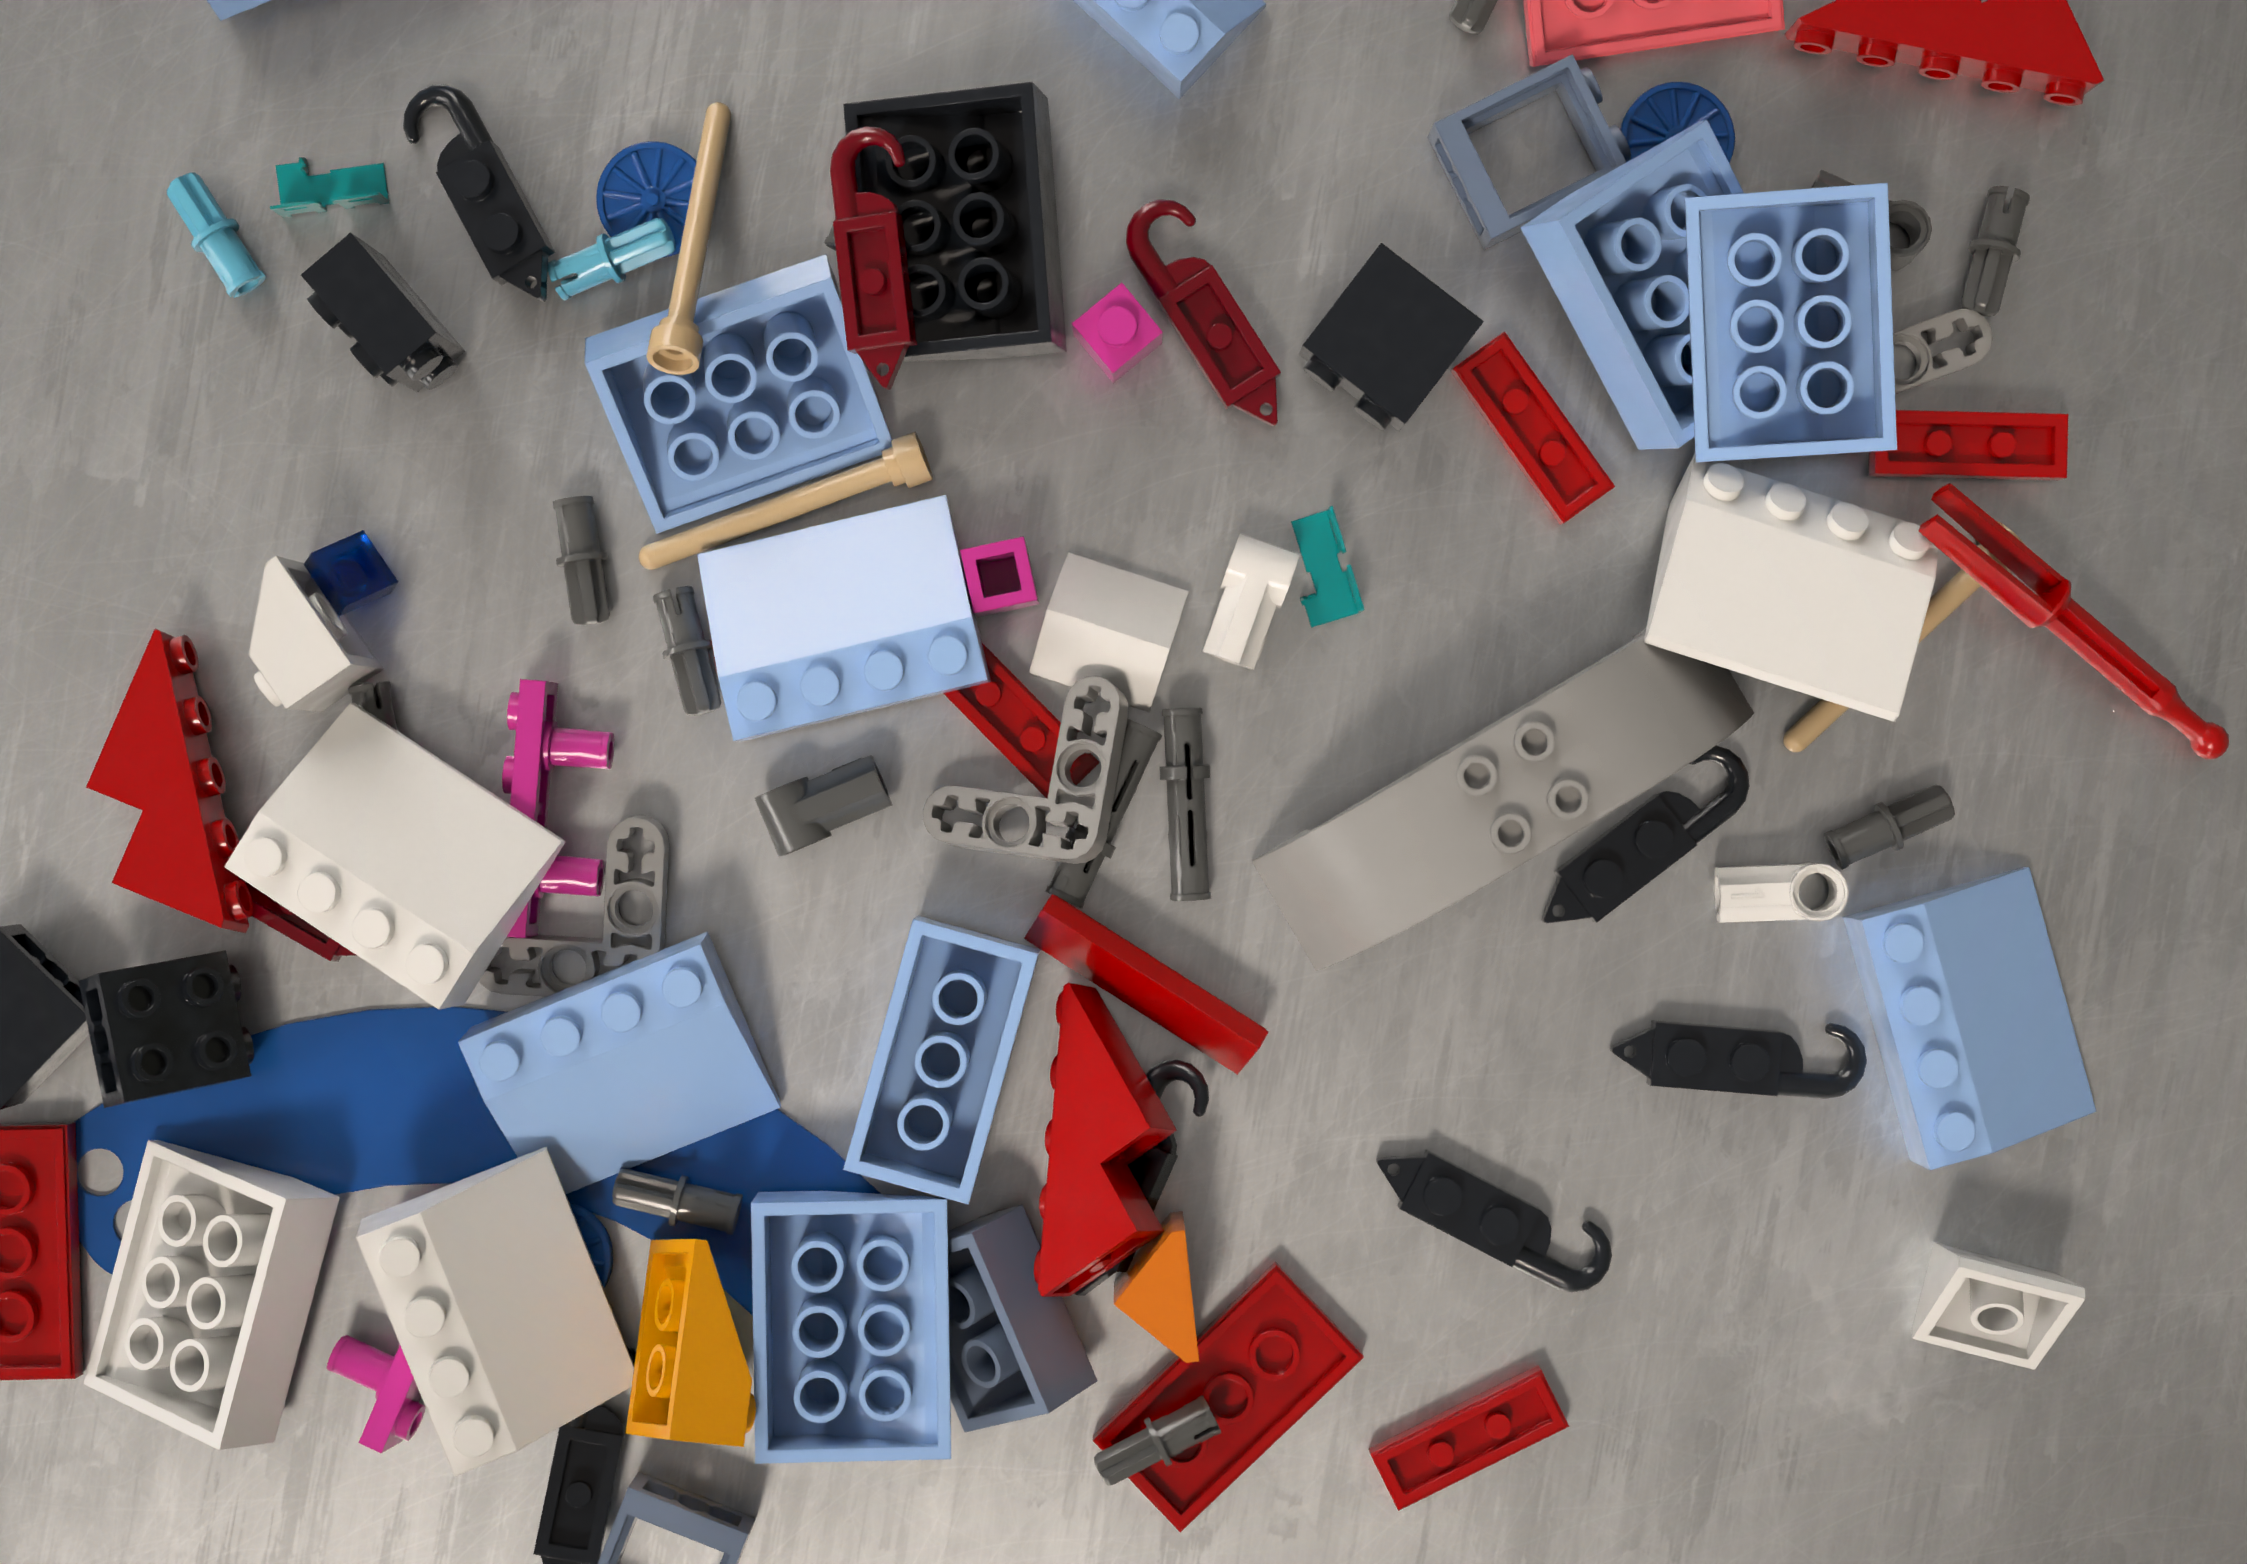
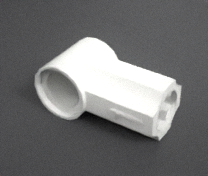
M1241 533L1239 534L1221 587L1225 589L1205 642L1203 653L1254 670L1268 636V629L1276 607L1281 608L1300 554Z
M1804 862L1799 864L1715 867L1713 883L1714 905L1718 923L1814 920L1821 922L1832 919L1841 913L1847 903L1849 893L1847 882L1842 874L1830 865ZM1819 873L1828 882L1829 895L1824 904L1818 908L1808 909L1799 897L1800 884L1807 876Z

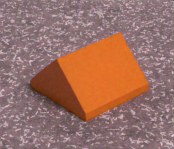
M1183 1211L1170 1212L1161 1223L1164 1232L1145 1244L1132 1259L1128 1271L1122 1272L1114 1281V1305L1184 1362H1198L1199 1355Z

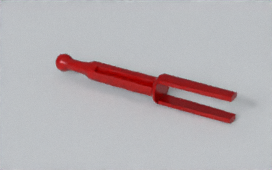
M1951 483L1942 486L1933 493L1931 500L2027 586L1938 514L1920 525L1918 531L2023 621L2026 626L2030 628L2045 626L2134 701L2143 711L2149 715L2164 719L2190 740V747L2195 754L2207 760L2216 759L2226 752L2229 746V734L2226 730L2213 722H2205L2181 699L2173 683L2071 598V582L2061 576Z

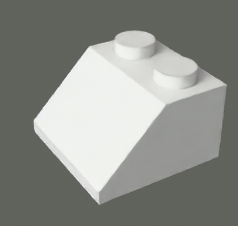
M275 556L265 563L249 650L250 658L259 669V672L254 674V680L264 696L276 707L283 704L289 710L323 712L349 694L348 688L362 685L384 668L312 565Z

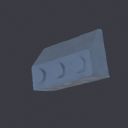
M1022 1204L979 1217L948 1231L950 1399L964 1432L1048 1414L1098 1381L1062 1296L1041 1297L1038 1291V1284L1034 1278V1261L1041 1247Z

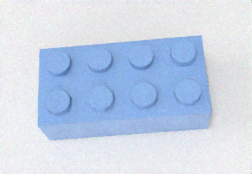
M919 915L913 919L843 1170L969 1205L1041 949Z

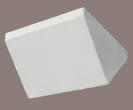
M1068 552L1046 610L1029 673L1070 687L1085 677L1098 676L1116 685L1125 694L1128 706L1150 712L1189 591Z
M1934 1242L1912 1325V1339L2035 1370L2085 1301V1288L2054 1272Z

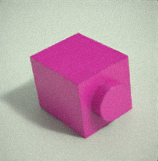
M1122 282L1072 323L1074 337L1113 384L1162 344V330Z
M1024 536L960 550L973 612L977 618L1040 604Z

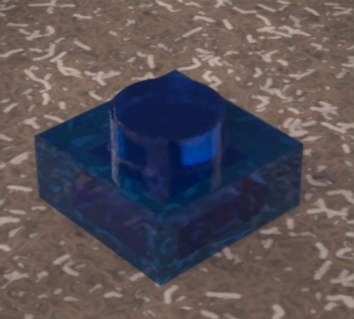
M364 530L310 553L304 563L305 568L339 617L390 594L399 582Z

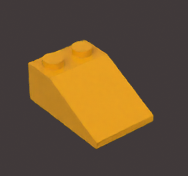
M700 1239L651 1240L625 1434L674 1441L744 1447L745 1434L751 1430L756 1414V1402L753 1394H751L752 1378L708 1241Z

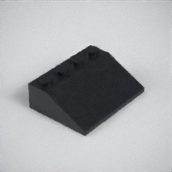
M1033 82L843 104L846 135L852 130L865 126L882 128L893 134L902 145L906 160L902 167H896L890 154L884 148L873 145L862 149L855 161L858 192H871L886 197L897 206L903 219L917 345L908 347L903 362L1000 359L1067 352L1048 98Z

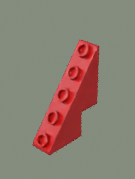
M1836 0L1798 18L1785 33L1787 40L1794 41V48L1805 53L1824 55L1830 54L1832 49L1857 54L1856 60L1868 66L1891 67L1895 65V62L1918 66L1919 74L1932 79L1953 80L1958 75L1982 80L1981 86L1985 89L2001 93L2018 92L2020 88L2044 92V100L2058 105L2075 106L2082 104L2084 95L2105 81L2067 0H1987L1983 3L1981 0Z
M154 629L86 785L88 789L143 810L112 883L220 928L246 933L249 928L248 917H251L253 914V903L246 884L239 880L237 875L224 867L239 844V840L232 822L225 818L220 795L226 789L225 777L219 762L211 755L207 733L212 730V718L206 702L198 695L193 674L199 668L198 655L194 644L187 635L173 637L158 629Z
M1067 983L1063 986V991L1059 994L1056 1002V1020L1060 1030L1058 1054L1053 1059L1050 1069V1081L1054 1090L1052 1119L1049 1121L1045 1131V1148L1049 1155L1047 1183L1042 1188L1039 1199V1210L1043 1219L1041 1248L1037 1252L1034 1261V1278L1038 1284V1291L1041 1297L1073 1295L1164 1232L1130 1171L1128 1164L1177 1131L1098 990L1095 987Z

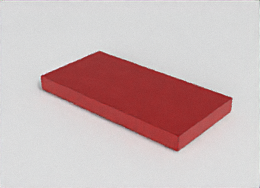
M76 1122L0 1124V1380L76 1379L84 1374Z
M1276 1261L1197 1336L1198 1362L1186 1363L1176 1356L1093 1435L1092 1441L1103 1451L1147 1428L1144 1419L1149 1417L1151 1422L1164 1415L1182 1408L1184 1405L1197 1399V1397L1204 1396L1222 1433L1199 1442L1184 1450V1452L1170 1458L1172 1464L1167 1467L1162 1459L1128 1477L1179 1532L1183 1531L1364 1358L1360 1349Z

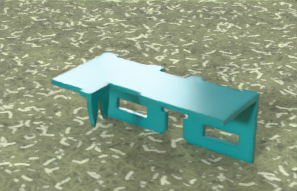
M299 157V162L275 165L281 205L270 206V209L283 218L292 217V214L327 212L326 206L339 204L345 209L379 203L380 205L389 204L384 163L330 170L331 173L307 176L309 175L308 161L305 157Z
M1330 506L1327 511L1291 521L1306 572H1310L1316 593L1300 598L1302 606H1305L1311 628L1364 611L1365 609L1351 565H1347V570L1342 572L1337 554L1341 552L1342 554L1346 553V548L1333 506Z

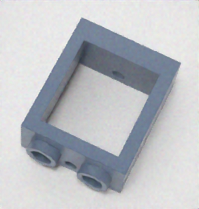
M1573 54L1435 122L1427 138L1483 250L1522 232L1520 227L1574 191L1631 159L1630 148L1622 131L1615 124L1610 127L1608 126L1598 106L1603 101L1595 76L1587 67L1580 70ZM1556 91L1596 172L1508 215L1468 134Z
M638 1472L627 1488L598 1564L620 1563L637 1518L724 1552L720 1564H738L756 1518Z

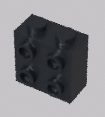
M350 232L301 274L303 279L315 291L307 298L310 305L333 329L338 326L349 338L354 337L357 342L349 349L373 377L378 378L381 376L391 387L399 382L419 392L423 387H426L428 390L438 387L456 371L458 365L454 361L465 350L385 256Z
M1380 243L1302 345L1299 355L1308 361L1303 370L1318 384L1332 392L1339 385L1355 397L1358 402L1354 409L1365 420L1380 430L1384 431L1390 424L1400 432L1484 321L1387 246Z
M21 924L0 926L1 1110L24 1103L89 1036L79 980Z
M226 950L102 972L79 981L104 1108L228 1083L251 1076L249 1064L254 1059V1046L248 1029L241 1027L237 1002L241 998V982L236 968L228 963Z

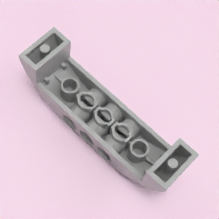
M1645 629L1633 636L1634 640L1316 828L1303 830L1254 859L1252 863L1315 970L1318 971L1339 963L1413 927L1499 879L1662 782L1734 733L1752 717L1754 712L1729 669L1644 643Z

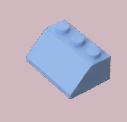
M1073 0L1178 99H1181L1266 7V3L1263 0Z

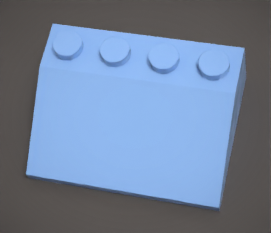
M1707 120L1692 125L1574 191L1520 227L1638 450L1680 448L1695 437L1685 198L1744 193Z
M1888 183L1685 198L1696 462L1897 450Z
M827 254L699 298L697 300L694 323L699 328L698 333L703 339V347L699 368L693 373L687 375L668 374L654 368L647 360L646 356L651 331L659 325L663 318L668 316L669 309L585 338L586 368L656 534L882 455V450L892 447L891 440L893 439L868 368L858 354L847 351L841 292Z
M946 495L697 554L717 674L733 741L755 739L991 682Z
M2022 867L1843 917L1910 1161L1928 1170L1941 1168L1992 1154L2097 1112L2030 867Z
M708 931L474 1025L458 1041L484 1103L517 1157L547 1146L566 1194L615 1175L622 1169H630L781 1108V1102Z
M836 1191L758 1192L751 1202L754 1398L756 1402L755 1464L951 1459L947 1199L931 1196Z

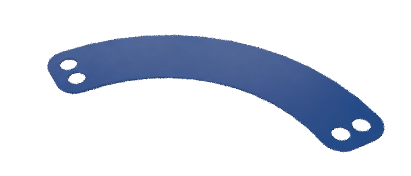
M455 1006L440 1010L436 1007L369 1009L289 1023L251 1035L254 1046V1059L249 1064L250 1077L104 1108L102 1103L74 1121L76 1122L80 1243L102 1269L113 1274L122 1240L115 1229V1217L120 1207L133 1199L148 1140L167 1142L294 1177L334 1195L384 1186L452 1184L518 1158L484 1103L458 1044V1041L472 1026L509 1011ZM776 1109L630 1168V1170L679 1181L680 1177L684 1175L688 1176V1183L732 1194H743L741 1210L733 1235L726 1234L725 1231L678 1221L676 1226L669 1225V1218L616 1206L613 1203L612 1192L619 1173L570 1192L566 1196L569 1202L580 1205L591 1213L616 1221L650 1240H707L723 1289L753 1316L751 1202L758 1192L836 1191L881 1193L862 1175L843 1170L846 1160L834 1149L786 1114ZM91 1150H109L122 1163V1181L119 1187L108 1195L92 1194L79 1181V1162Z

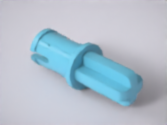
M191 172L173 180L167 189V196L194 237L191 241L192 248L196 252H203L226 287L229 297L237 298L260 286L265 281L266 275L262 270L260 271L236 233L239 230L238 222L235 219H227L201 176Z
M662 218L652 219L610 238L606 234H600L596 238V244L559 260L548 262V274L551 282H554L572 273H577L572 277L562 280L561 285L555 287L558 295L563 300H568L573 295L611 279L616 283H621L626 279L625 273L672 254L676 250L674 236L670 227Z

